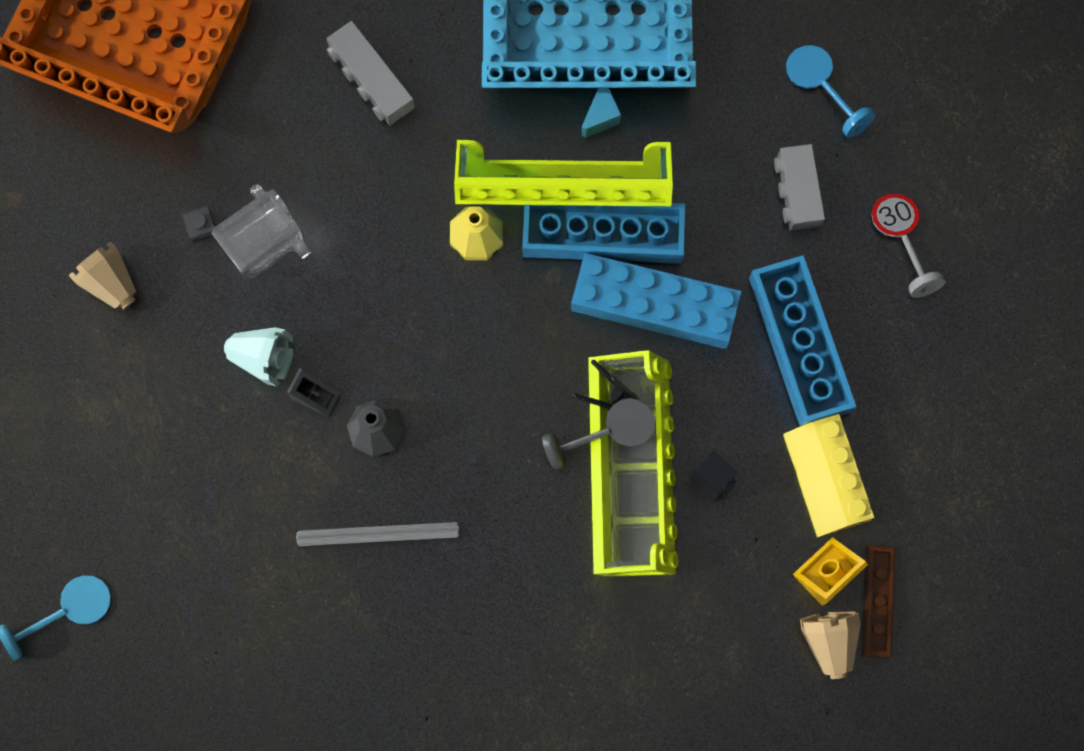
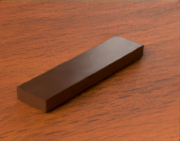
M867 546L866 562L868 565L866 566L862 656L892 658L896 547Z

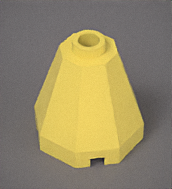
M465 207L450 221V245L465 260H488L497 249L499 250L503 246V221L489 207Z

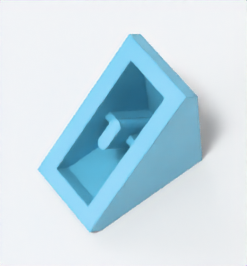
M598 88L582 125L583 137L587 138L620 124L621 114L609 88Z

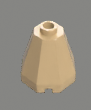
M112 242L107 243L108 250L105 251L103 247L97 249L76 267L79 271L77 275L72 272L69 276L79 287L114 309L121 307L124 310L136 300L133 296L137 292L121 253Z
M833 611L821 617V614H814L800 619L801 630L822 672L825 675H830V679L847 677V672L853 670L861 626L859 613H856V611Z

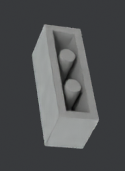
M812 144L780 148L777 158H774L776 173H780L781 176L778 189L780 198L785 199L786 207L783 208L784 223H789L790 231L821 227L825 217Z

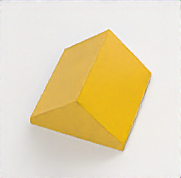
M832 537L793 575L823 606L868 564Z

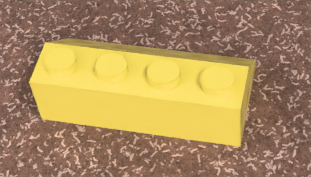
M839 414L812 421L783 434L817 538L870 522L874 518Z

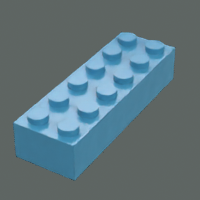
M671 203V206L524 205L523 257L583 260L584 253L616 261L682 264L684 256L685 204Z
M584 253L571 302V311L726 349L729 344L741 291Z
M804 255L752 270L749 281L799 426L801 427L812 421L836 414L843 416L852 413L856 408V404Z

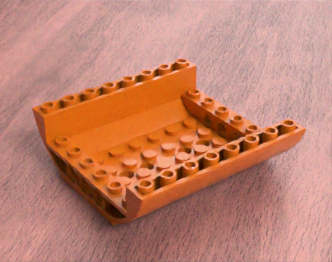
M21 0L3 38L0 37V66L170 133H179L185 130L197 118L204 107L206 108L248 19L247 15L252 0ZM83 2H92V7L88 11L79 10ZM113 10L116 12L113 19H103V14L106 11ZM152 29H161L162 34L160 37L155 39L149 37ZM178 37L186 39L185 44L180 48L172 46L173 41Z

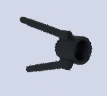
M592 360L591 364L616 387L610 395L612 404L578 393H573L572 395L573 398L609 410L613 404L621 399L634 398L639 400L638 395L629 390L616 376H612L596 360Z

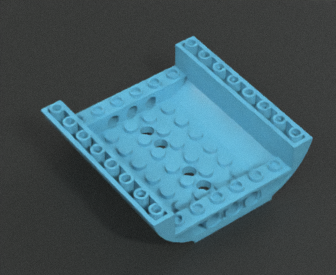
M483 0L482 88L696 87V61H693L692 0ZM538 5L543 9V12L540 15H532L528 11L529 8ZM559 5H564L569 11L565 15H558L554 9ZM610 5H616L620 12L616 15H610L605 9ZM635 5H641L646 11L642 15H636L631 9Z

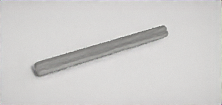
M457 522L302 530L297 532L296 538L299 546L457 538L460 535V528Z

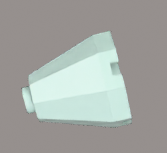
M276 327L234 333L226 340L224 352L226 358L264 383L277 387L280 384L277 380H284L287 377L294 356L293 349L288 348V342L293 343V336L285 329Z

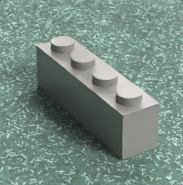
M352 21L326 38L329 46L326 49L334 62L340 61L344 67L342 71L350 82L354 80L359 86L357 91L365 101L370 100L375 106L372 110L380 121L385 119L390 126L415 108L413 98Z

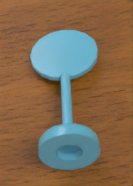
M83 575L74 578L65 586L61 593V610L16 635L12 633L7 625L2 624L0 625V640L10 657L15 661L22 656V650L18 643L19 640L64 615L77 624H91L99 621L110 607L111 595L109 589L102 580L94 576Z

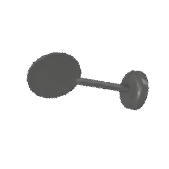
M634 398L621 399L613 404L609 410L606 419V429L563 445L560 444L554 434L544 435L542 440L547 458L555 471L560 470L566 465L564 451L609 434L621 445L630 447L641 445L654 432L655 417L653 411L641 400Z

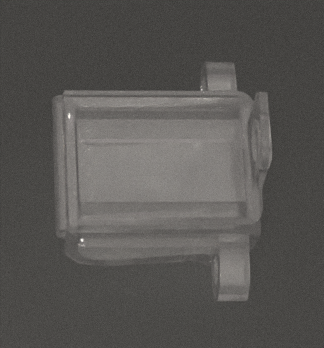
M258 183L249 189L255 200L217 225L211 233L241 273H245L248 277H255L261 274L289 251H295L302 260L311 254L309 248L302 240L303 234L301 229L292 218L285 203L274 189L265 192Z

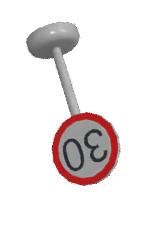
M895 193L879 198L874 204L871 214L873 224L878 231L887 236L902 238L919 275L908 287L911 297L920 298L936 292L946 283L943 274L939 272L925 274L908 237V234L918 225V207L905 195Z

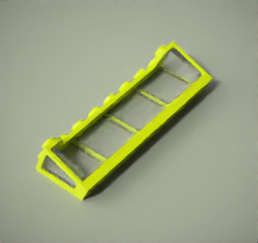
M649 350L589 357V397L612 404L610 395L616 388L591 364L592 360H596L612 376H616L629 390L638 395L639 400L651 408L655 417L654 432L641 445L631 447L621 445L610 434L591 441L594 574L601 576L676 575L679 559L675 551V540L677 539L678 531L674 524V513L677 509V503L673 496L676 476L672 469L675 448L671 442V432L674 430V421L672 416H670V405L673 404V394L669 387V379L672 377L671 365L668 360ZM590 404V434L607 428L606 419L609 409Z

